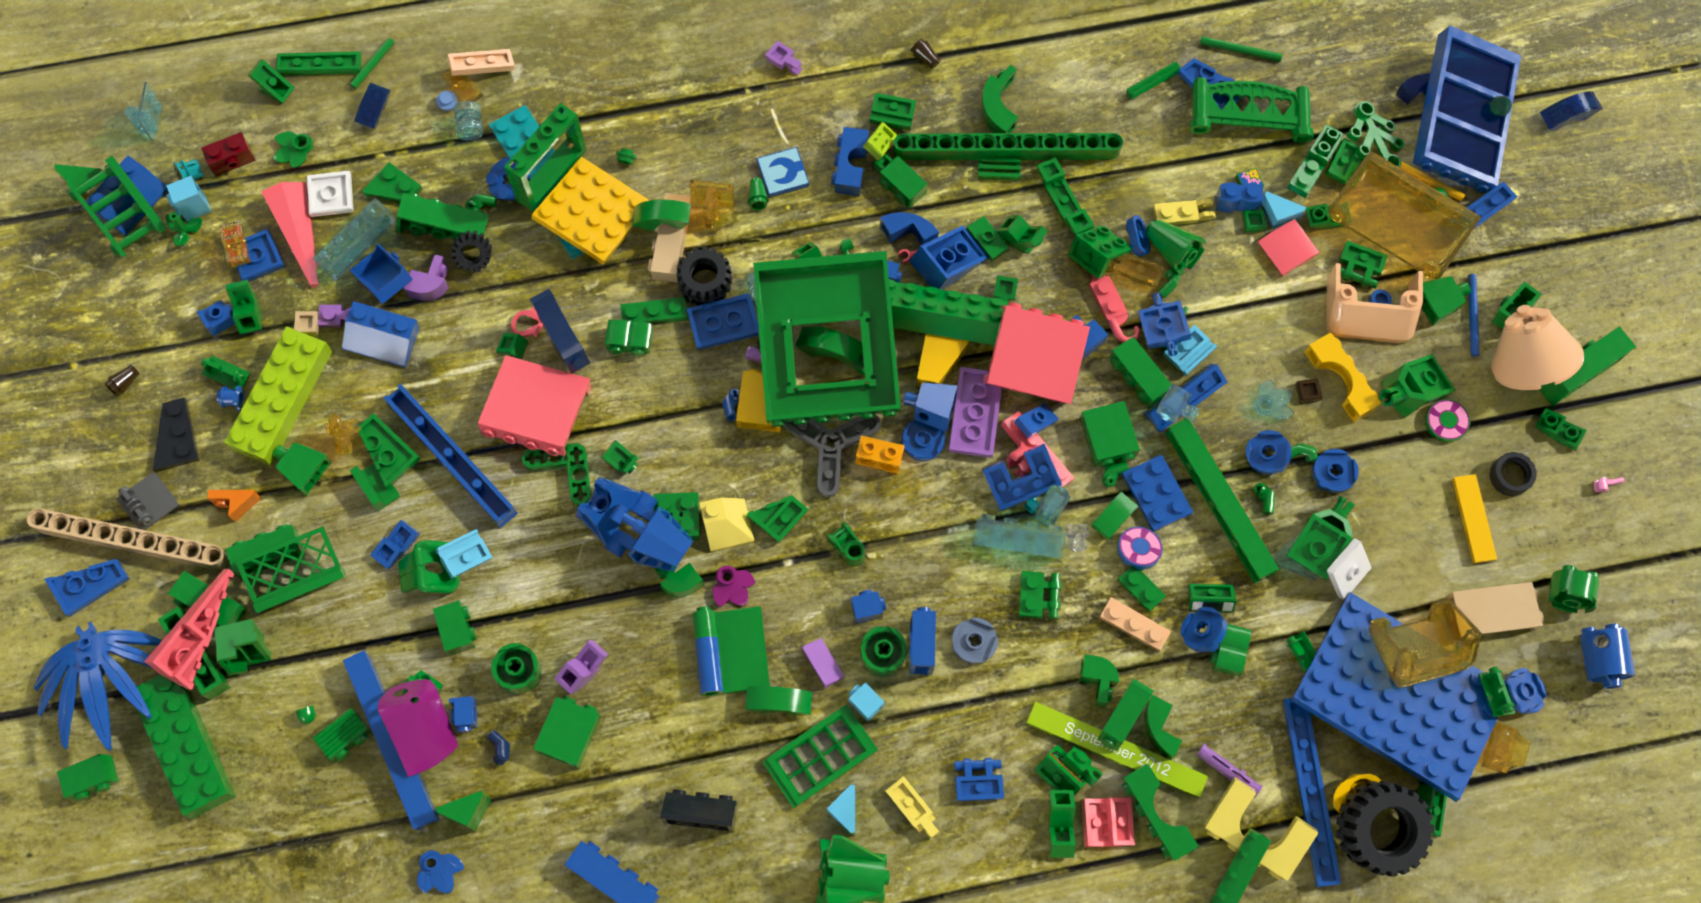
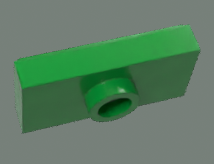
M985 216L967 226V231L989 256L991 262L1009 251V246Z

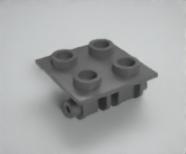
M155 472L148 475L132 488L121 487L118 491L120 493L119 497L116 498L138 529L141 530L148 529L179 506V503Z

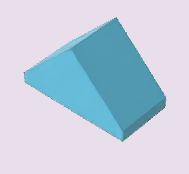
M1267 191L1261 203V207L1264 209L1272 229L1283 226L1294 219L1296 221L1300 220L1306 209L1302 205Z
M850 785L827 808V812L849 835H855V785Z

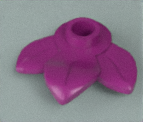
M731 566L721 567L716 573L717 584L713 588L714 600L719 607L725 605L729 600L736 605L746 606L748 602L747 588L756 583L754 577L745 570L736 571ZM725 574L731 575L729 581L723 580Z

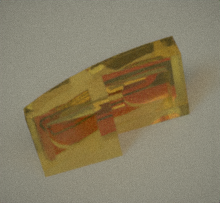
M241 221L219 226L221 242L225 249L229 268L250 263V254Z

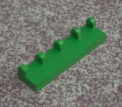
M1249 828L1209 903L1239 902L1272 841L1270 838Z

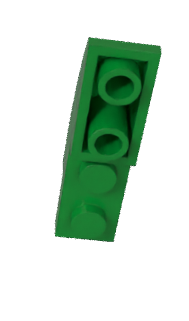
M1326 124L1290 181L1287 189L1306 198L1345 134Z

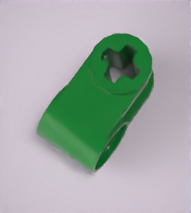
M845 522L834 533L826 535L832 547L840 553L849 565L859 566L864 562L865 548ZM852 550H858L861 553L858 557H851L849 555Z

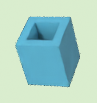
M866 682L862 686L856 685L849 692L851 697L848 703L867 722L884 707L885 702Z

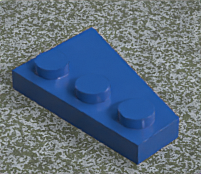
M1195 58L1180 68L1177 73L1191 88L1194 79L1198 77L1206 78L1208 84L1235 81L1230 77L1226 78L1216 73L1214 68ZM1213 95V99L1219 108L1223 110L1229 101V97L1227 95ZM1234 96L1233 100L1235 103H1238L1244 97Z

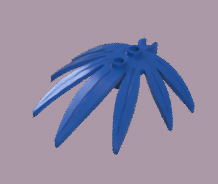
M89 622V627L84 632L80 626L76 627L75 631L80 640L71 642L59 649L41 669L34 684V689L38 691L47 679L48 681L40 698L38 714L42 717L49 700L66 673L60 693L58 709L60 740L63 748L66 750L68 748L79 675L80 691L87 716L104 747L111 751L109 708L103 680L105 673L119 692L137 710L149 719L152 718V715L132 679L108 654L113 653L129 661L150 667L144 662L149 656L147 653L126 644L158 646L162 640L149 634L132 630H109L97 633L96 627L92 622Z

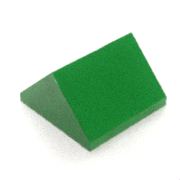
M54 165L55 172L67 184L71 182L75 187L101 172V168Z
M481 790L436 807V811L445 818L476 831L491 799L490 796Z

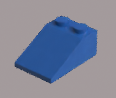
M962 225L921 245L910 259V262L930 287L943 290L981 265L989 256Z

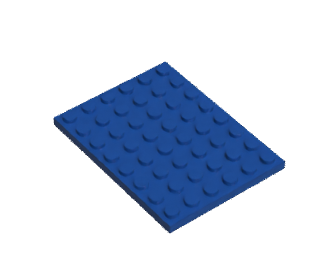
M1351 592L1343 601L1291 698V701L1455 802L1460 800L1498 717H1493L1478 673H1483L1481 670Z

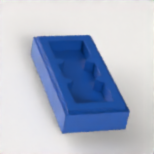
M1044 403L1021 415L1014 422L1025 436L1030 438L1052 426L1059 419L1048 405Z

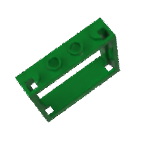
M559 103L504 166L516 201L532 212L537 209L587 151L578 115L562 103ZM565 133L566 140L528 182L527 175ZM514 162L517 164V165L515 166V170H514L513 168H511V165H512Z

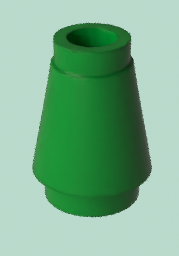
M758 177L752 178L749 186L748 204L753 210H763L769 202L763 181Z

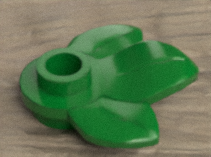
M292 131L277 134L274 138L281 147L273 159L279 163L290 162L292 168L301 166L306 161L307 153L313 148L311 137L305 134L296 135Z

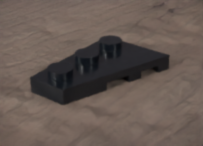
M185 397L162 403L153 465L155 473L200 461L189 406Z

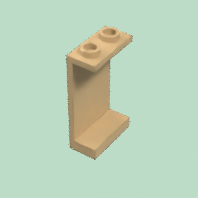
M1526 582L1450 593L1446 596V602L1455 640H1465L1474 635L1530 628V631H1535L1542 627L1544 617L1538 607V593L1533 587V583Z

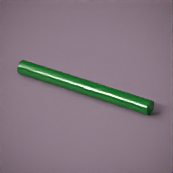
M1201 36L1200 40L1201 45L1281 62L1283 55L1282 53Z

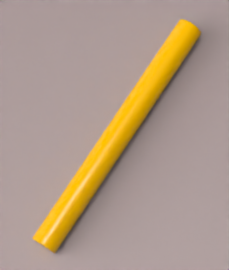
M1401 161L1399 170L1434 188H1442L1446 191L1447 195L1459 201L1463 200L1464 193Z

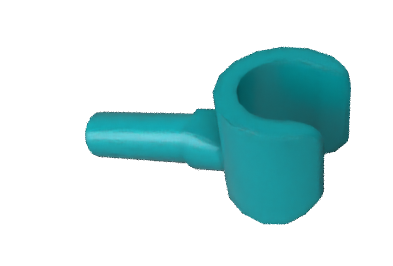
M1038 496L1028 499L1024 505L1025 509L1031 514L1040 506V503L1036 501Z

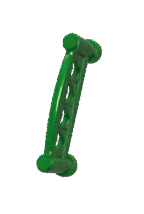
M1204 77L1195 78L1192 84L1190 132L1206 134L1211 131V124L1289 130L1292 131L1293 141L1298 143L1310 142L1314 139V130L1311 128L1309 88L1307 86H1299L1296 88V91H1291L1280 86L1255 81H1228L1208 84L1207 79ZM1214 94L1219 96L1227 95L1229 97V101L1223 110L1219 108L1213 99ZM1234 96L1249 98L1250 102L1243 112H1241L1233 100ZM1254 98L1261 100L1266 98L1270 101V105L1264 113H1261L1254 102ZM1275 99L1281 102L1283 100L1290 102V107L1284 115L1281 114L1275 105Z

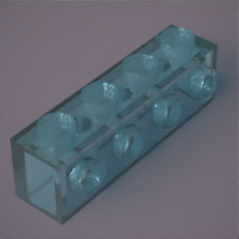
M374 198L313 258L318 267L336 281L396 222L391 211Z
M982 514V518L976 519L973 538L974 545L1063 559L1067 532L1062 531L1061 526L1049 525V528L1045 529L1039 528L1040 523L1027 521L1026 525L1017 524V519L1004 517V522L996 521L995 516Z

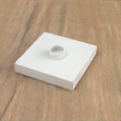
M350 171L307 175L310 217L354 212Z
M1354 538L1327 569L1337 596L1343 600L1346 599L1349 592L1353 591L1372 568L1361 541Z

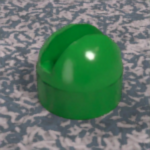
M314 705L295 711L298 720L303 724L313 722L316 717Z

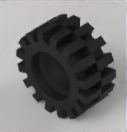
M470 230L466 231L465 234L462 232L454 240L451 251L452 261L457 263L456 267L458 269L463 267L462 271L466 272V269L470 270L469 273H473L474 270L480 272L481 268L485 269L490 262L492 245L489 244L490 240L488 238L484 239V234L477 235L478 231H473V234H470ZM467 245H474L479 249L480 255L474 259L465 256L463 249Z

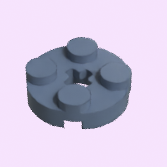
M970 618L959 623L952 636L953 652L966 663H985L994 655L998 646V638L993 626L981 618ZM976 635L979 637L978 641L981 644L974 647L971 646V642L968 639Z

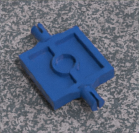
M1154 293L1152 295L1154 305L1147 309L1138 310L1148 350L1166 346L1168 355L1173 356L1174 354L1175 356L1178 354L1175 344L1191 340V333L1181 300L1163 303L1161 294L1157 293L1156 298Z

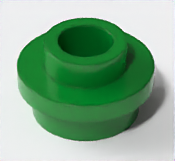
M626 148L616 151L617 161L624 164L633 165L637 156L633 154V150Z

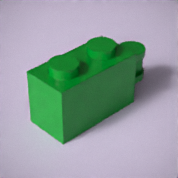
M884 154L879 160L873 162V166L880 173V185L884 190L890 191L899 204H904L909 209L927 193L928 183L899 156L892 160L887 154Z

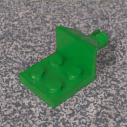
M1433 354L1403 364L1382 380L1383 390L1379 393V400L1387 399L1382 404L1384 406L1393 405L1406 418L1424 404L1448 396L1456 391Z
M1342 496L1338 497L1333 508L1313 513L1307 518L1306 521L1308 522L1286 555L1324 580H1327L1329 577L1327 569L1353 539L1347 516L1355 507V504L1349 501L1342 509L1347 501Z

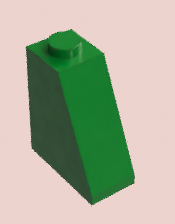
M1133 679L1097 739L1105 747L1118 751L1154 690Z

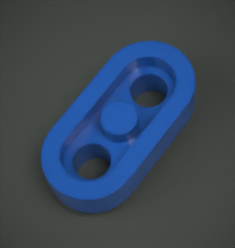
M1138 215L1127 219L1126 231L1129 234L1132 253L1138 257L1149 254L1151 247L1146 236L1147 231L1144 221Z

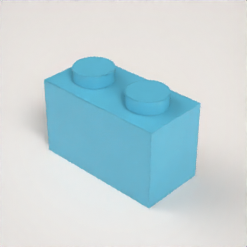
M192 176L166 185L169 191L166 197L170 205L174 206L179 216L182 215L187 222L192 218L201 217L212 212L205 194Z

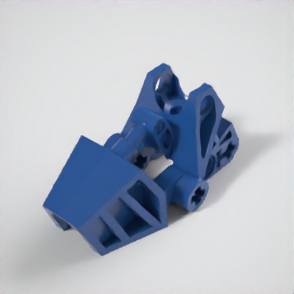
M602 477L597 478L592 498L587 503H582L578 507L576 517L583 521L605 544L604 548L621 558L626 549H629L627 555L635 563L675 572L686 551L692 546L693 539L667 510L658 506L656 511L653 510L658 500L643 490L639 492ZM629 510L647 520L648 523L646 524L642 520L635 519L629 515ZM624 522L640 535L636 540L619 530L618 526Z

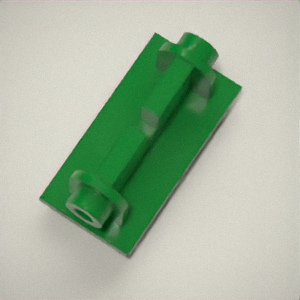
M215 356L203 358L201 365L204 366L201 375L232 389H236L237 386L243 388L251 372Z
M1302 631L1296 636L1288 638L1286 646L1291 649L1305 673L1316 654V650L1306 633Z
M1497 666L1490 668L1489 672L1478 673L1493 717L1515 714L1513 708L1515 705L1511 702L1501 675L1502 670H1499Z

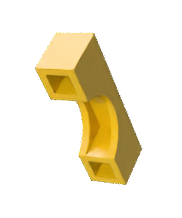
M1330 332L1309 344L1304 353L1316 370H1332L1344 380L1347 387V395L1342 403V407L1354 423L1380 406L1379 395L1367 384L1366 377L1357 370L1352 357L1345 353L1338 338L1334 337Z

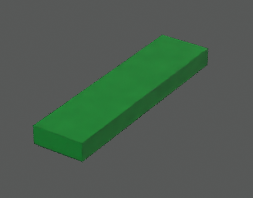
M360 51L277 53L276 71L280 75L358 74L362 68V54Z

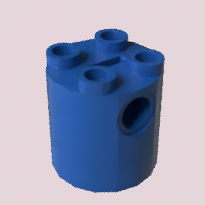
M1617 623L1605 625V629L1596 630L1595 627L1581 629L1580 641L1588 682H1602L1603 689H1614L1623 687L1622 680L1636 676L1627 629L1620 627V624ZM1608 641L1607 646L1603 648V644Z

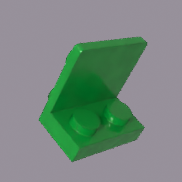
M1101 225L1076 234L1067 256L1097 279L1104 277L1110 261L1130 253L1132 247L1126 244L1125 240L1114 235L1109 228Z

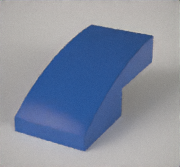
M400 520L387 538L383 537L370 556L386 569H389L411 547L420 533L404 520Z

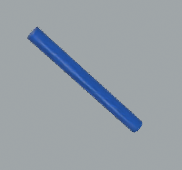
M1469 274L1467 279L1471 289V293L1468 294L1471 356L1477 357L1480 356L1476 274Z

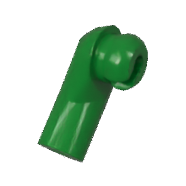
M476 194L466 201L465 208L468 210H479L483 206L496 207L497 198Z
M1172 268L1165 274L1169 280L1158 290V293L1163 298H1166L1177 287L1181 277Z
M1303 443L1291 446V458L1304 455L1309 462L1315 461L1318 458L1317 449L1314 446Z
M1127 462L1108 466L1102 477L1103 485L1106 487L1115 486L1118 475L1129 470Z
M1255 484L1253 489L1256 496L1263 502V514L1273 515L1275 505L1274 492L1266 484Z

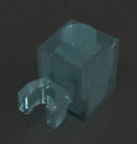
M1172 383L1156 412L1166 421L1176 423L1180 415H1183L1194 423L1201 410L1188 404L1191 393Z

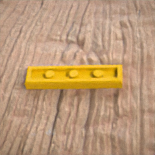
M1476 474L1454 477L1452 482L1473 564L1496 561L1497 556Z

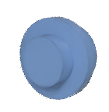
M443 91L437 96L436 102L440 109L452 111L458 104V98L452 91Z

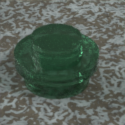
M1496 96L1491 100L1490 107L1495 115L1503 117L1510 112L1512 103L1506 96Z

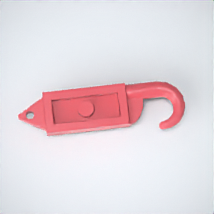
M1092 275L1089 288L1115 338L1121 343H1124L1131 337L1137 340L1140 334L1138 326L1134 327L1135 333L1131 337H1126L1120 328L1126 322L1128 312L1110 276L1106 277L1104 275L1103 278L1097 279Z

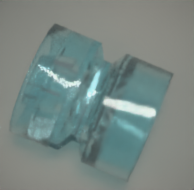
M462 101L454 105L455 135L457 138L475 140L483 135L481 105L479 103Z

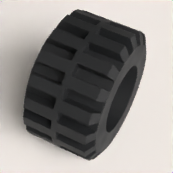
M697 247L693 249V253H690V251L685 253L686 258L682 257L680 265H677V280L683 297L685 299L688 298L692 304L696 301L697 306L703 303L719 301L720 298L725 299L727 297L726 292L731 290L732 275L729 261L727 258H724V254L722 252L716 253L714 248L707 250V247H702V250H698ZM701 270H710L717 275L713 281L706 284L697 283L692 279Z

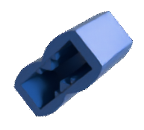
M1228 182L1221 184L1215 195L1216 210L1227 213L1236 210L1242 212L1243 210L1259 209L1263 201V186L1256 183L1240 185Z

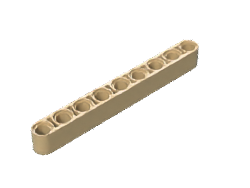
M36 508L27 515L28 525L46 535L213 570L225 569L229 564L227 553L219 546L45 509ZM45 517L44 522L38 525L40 519ZM67 522L66 526L60 530L61 524ZM88 526L87 532L81 534L82 530ZM110 531V535L103 539L104 534ZM132 535L131 541L125 544L126 538ZM154 540V544L147 548L148 542ZM176 544L175 550L168 553L169 548ZM198 549V553L194 557H190L191 552ZM215 554H220L219 559L215 562H212L213 556Z

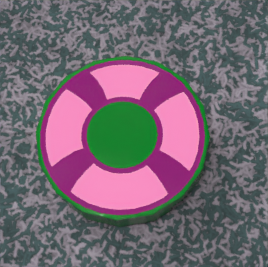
M1442 399L1436 401L1426 412L1425 426L1428 432L1438 438L1439 441L1452 443L1460 440L1468 432L1470 416L1466 408L1459 402L1452 399Z

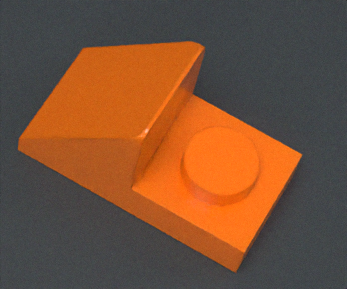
M208 490L207 499L216 507H229L228 516L235 522L260 501V496L254 490Z

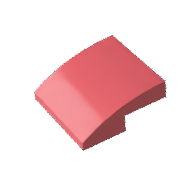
M1295 219L1258 241L1283 277L1299 265H1304L1320 254Z
M1110 797L1107 799L1081 800L1084 847L1135 845L1131 798Z

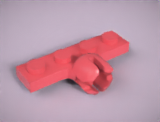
M1018 411L1004 420L1001 427L1018 447V449L1008 455L1007 466L1010 470L1018 465L1019 468L1013 474L1022 477L1031 472L1024 451L1045 442L1038 434L1030 438L1025 436L1014 422L1022 415ZM1045 443L1062 481V486L1054 489L1055 492H1058L1075 478Z

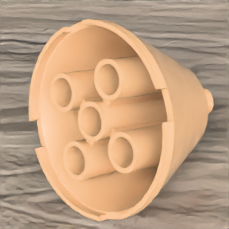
M1523 305L1518 307L1517 312L1510 315L1505 321L1492 360L1491 369L1495 379L1508 388L1538 390L1541 389V385L1552 382L1557 385L1572 377L1583 364L1584 352L1580 343L1559 323L1549 309L1531 308L1529 305Z

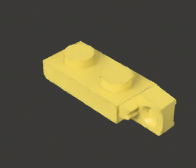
M904 776L885 790V793L914 829L916 828L918 832L924 830L930 839L938 834L939 831L932 823L935 820V817L932 815L933 812Z

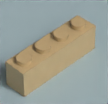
M665 193V200L687 202L692 207L691 196ZM662 223L655 229V232L658 234L657 239L652 241V252H654L653 259H649L648 271L651 272L652 280L678 283L677 265H680V259L683 257L688 224L684 228L679 229Z

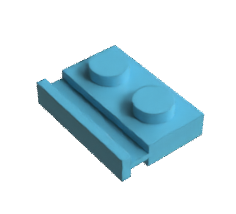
M1196 325L1189 329L1191 340L1175 344L1178 351L1177 355L1169 356L1168 350L1163 354L1178 370L1180 369L1184 373L1185 377L1217 347V345L1210 342V339Z
M477 529L435 550L451 579L492 559V555L483 539L480 538Z

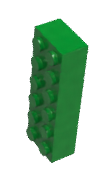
M889 279L893 328L995 345L1003 314L1001 306L1008 305V301L1000 298L982 297L978 294H964L954 290H941L936 287L917 286L913 283H900Z
M162 675L137 686L152 718L149 719L139 710L137 711L182 815L194 819L235 798V793L190 691Z

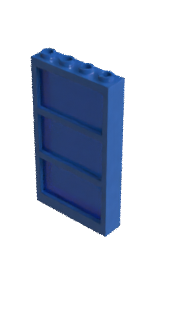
M1450 25L1440 32L1437 37L1412 164L1419 166L1423 170L1439 174L1442 178H1448L1460 185L1471 187L1480 193H1487L1497 187L1521 55Z

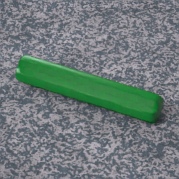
M1172 62L1130 86L1126 91L1127 96L1130 99H1134L1173 77L1181 68L1178 62Z

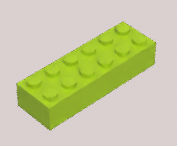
M286 326L224 442L232 451L268 466H273L276 460L272 455L273 451L278 445H284L332 353L328 344L325 341Z

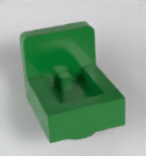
M614 440L600 457L619 474H630L637 467L636 461L639 459L636 454L629 452L617 440Z

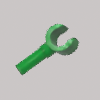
M847 238L841 241L840 250L844 255L849 254L848 251L853 250L854 246L851 239Z

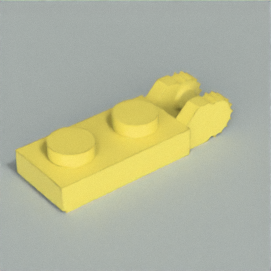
M1212 199L1154 204L1153 207L1155 220L1160 219L1172 225L1193 224L1216 218L1214 211L1198 213V209L1213 207Z

